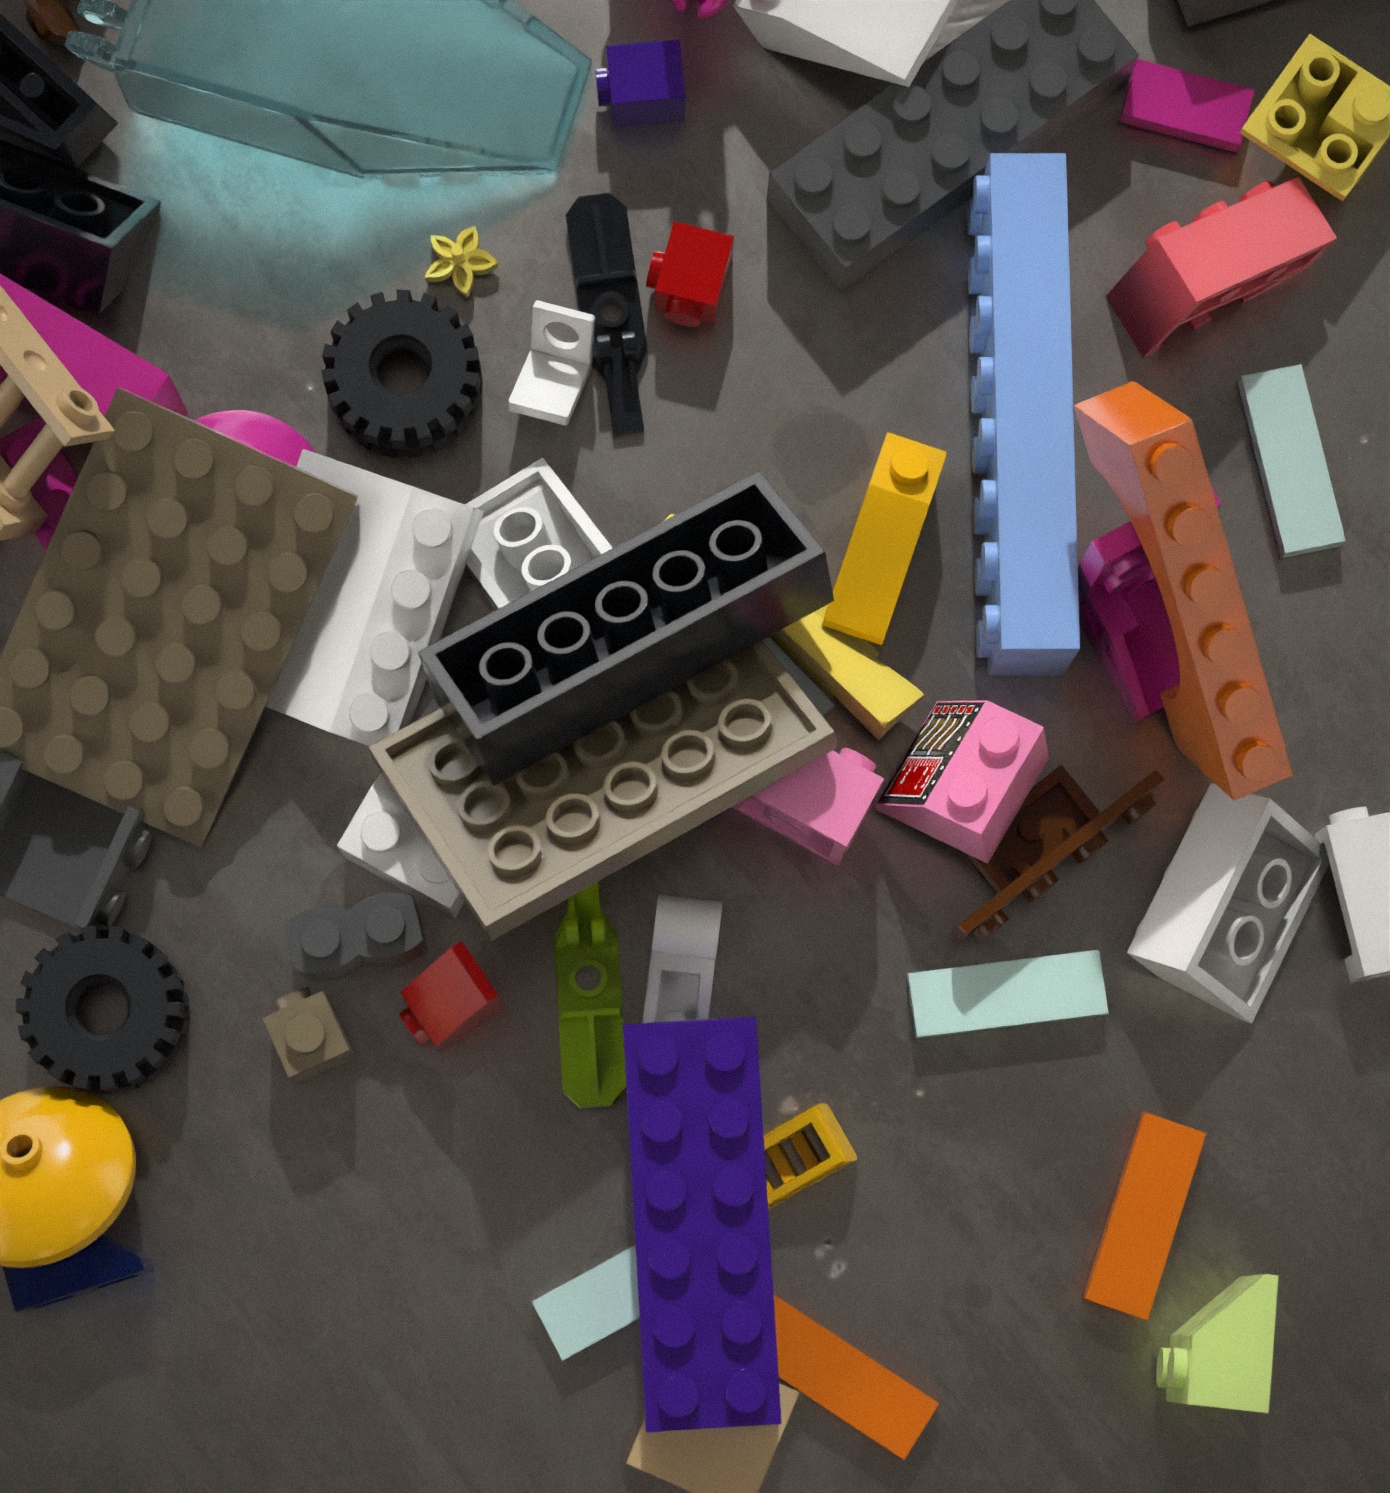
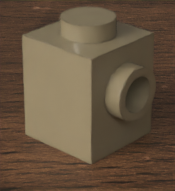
M309 987L291 992L273 1003L276 1012L263 1017V1021L288 1077L297 1084L356 1058V1054L331 998L323 990L312 995Z

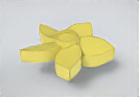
M476 226L462 230L456 238V244L447 237L430 235L433 251L441 259L429 267L425 275L426 282H440L452 276L456 290L468 299L474 285L473 274L485 275L499 267L498 262L490 253L479 249L480 243Z

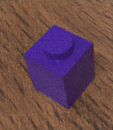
M680 39L606 46L607 68L595 69L598 106H610L612 127L685 121L686 95Z

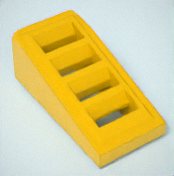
M827 1103L816 1104L764 1135V1150L767 1152L784 1183L775 1189L766 1172L768 1210L858 1160L854 1149ZM811 1126H814L830 1155V1158L823 1162L805 1132ZM788 1139L793 1143L807 1168V1171L801 1175H798L781 1144Z

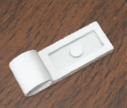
M658 894L642 1023L703 1020L709 1018L721 924L722 901Z

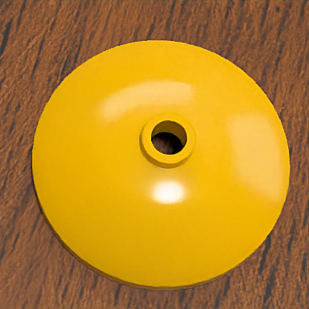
M49 1086L28 1089L0 1100V1266L12 1268L37 1267L72 1256L100 1237L121 1213L128 1200L135 1179V1148L131 1135L121 1117L108 1103L99 1097L76 1088ZM31 1149L27 1155L17 1158L22 1152Z

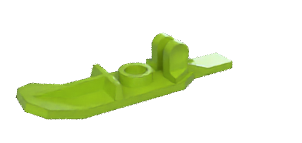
M598 881L567 899L568 911L554 935L563 1094L579 1108L613 1106L627 1091L618 932L600 909ZM583 968H594L600 973L601 982L598 987L593 990H583L577 985L576 976Z

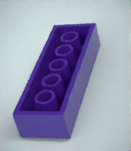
M756 1016L623 1024L646 1432L782 1424Z

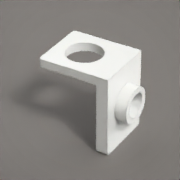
M538 300L535 301L532 308L531 350L508 400L509 411L565 426L568 425L592 368L594 315ZM551 322L567 324L577 332L579 340L573 343L559 341L551 336L546 325Z

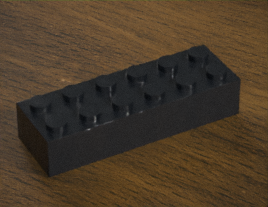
M757 471L418 651V655L435 701L492 786L833 602L834 597L826 553L763 474Z

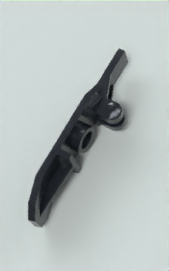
M609 192L579 196L565 216L579 311L595 316L592 368L606 383L613 436L644 432L637 376L648 354L627 207ZM606 305H616L623 312L622 316L615 321L604 320L599 313Z

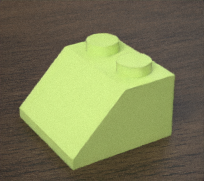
M1261 1274L1239 1277L1170 1335L1169 1348L1161 1347L1159 1350L1156 1370L1157 1387L1166 1388L1165 1402L1269 1413L1279 1275Z

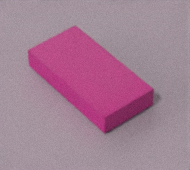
M1138 59L1130 78L1119 122L1237 153L1243 139L1240 131L1247 122L1255 89Z

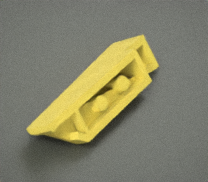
M670 514L665 520L671 518L676 514ZM828 605L769 636L831 700L837 698L877 740L883 737L924 697V694L915 685L877 659L879 652L868 641L822 626Z

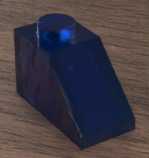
M104 1234L81 1251L54 1263L28 1268L2 1266L15 1312L27 1313L154 1272L150 1258Z

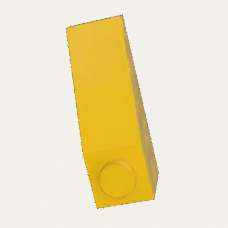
M887 432L833 589L834 601L828 604L822 626L882 646L947 455L946 451Z

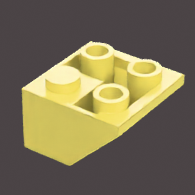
M1309 34L1244 124L1240 134L1343 202L1390 139V86L1312 34Z

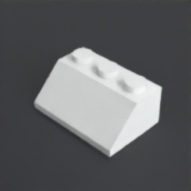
M1210 783L1199 807L1192 816L1188 830L1172 862L1164 873L1163 880L1144 919L1136 930L1135 937L1127 953L1160 979L1242 1021L1252 1024L1330 863L1326 847L1270 798L1249 794L1237 800H1232L1216 784Z

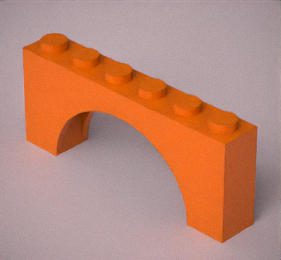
M1135 381L1074 405L1091 465L1098 470L1110 485L1128 515L1152 567L1168 613L1178 654L1180 684L1160 692L1176 748L1232 800H1237L1293 776L1193 420Z

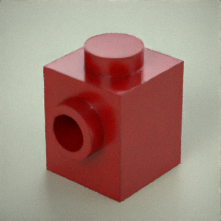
M674 221L665 253L654 251L647 275L646 287L655 289V311L664 313V317L667 320L681 326L697 327L700 325V322L715 325L733 257L734 236Z

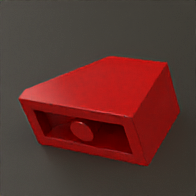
M461 940L400 991L409 1007L398 1014L419 1046L431 1039L439 1052H441L503 1011L504 1007L495 989Z

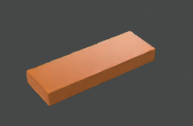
M1147 1112L1141 1113L1082 1299L1143 1321H1148L1206 1133Z
M774 1295L779 1378L896 1456L905 1460L939 1403Z

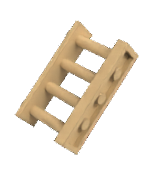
M0 285V365L8 374L0 385V430L25 397L47 423L12 469L0 455V540L36 533L48 518L47 514L31 495L30 489L63 446L107 440L115 430L99 411L96 400L80 387Z

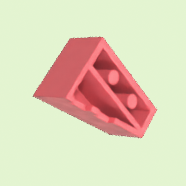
M1299 177L1276 187L1272 181H1265L1245 193L1237 204L1228 207L1225 201H1220L1200 212L1191 224L1181 228L1179 223L1174 221L1156 230L1145 240L1148 249L1111 289L1106 298L1144 358L1159 350L1161 343L1177 326L1188 322L1192 330H1195L1210 322L1209 311L1240 298L1242 303H1245L1307 269L1338 238Z

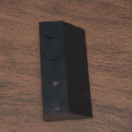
M0 139V274L23 288H35L61 298L72 308L94 311L100 314L125 289L159 214L161 201Z

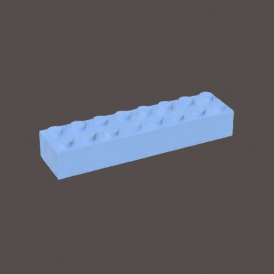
M990 153L984 175H975L973 198H968L967 233L968 236H976L974 257L969 258L968 290L969 294H979L976 301V316H971L969 346L971 354H981V357L978 358L977 376H972L971 412L972 414H982V418L979 421L978 436H974L972 442L973 474H983V480H981L980 497L974 498L973 527L975 535H985L981 558H976L975 594L976 596H986L983 620H977L976 653L978 658H987L988 676H1063L1080 650L1066 153Z

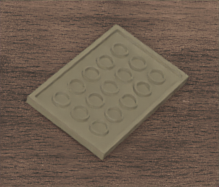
M119 387L116 389L105 415V418L115 431L109 439L93 442L0 656V751L24 762L22 769L125 814L128 806L138 809L145 815L142 822L202 848L359 495Z
M761 640L492 786L441 708L368 748L375 765L489 939L493 941L838 748L835 731L765 642Z

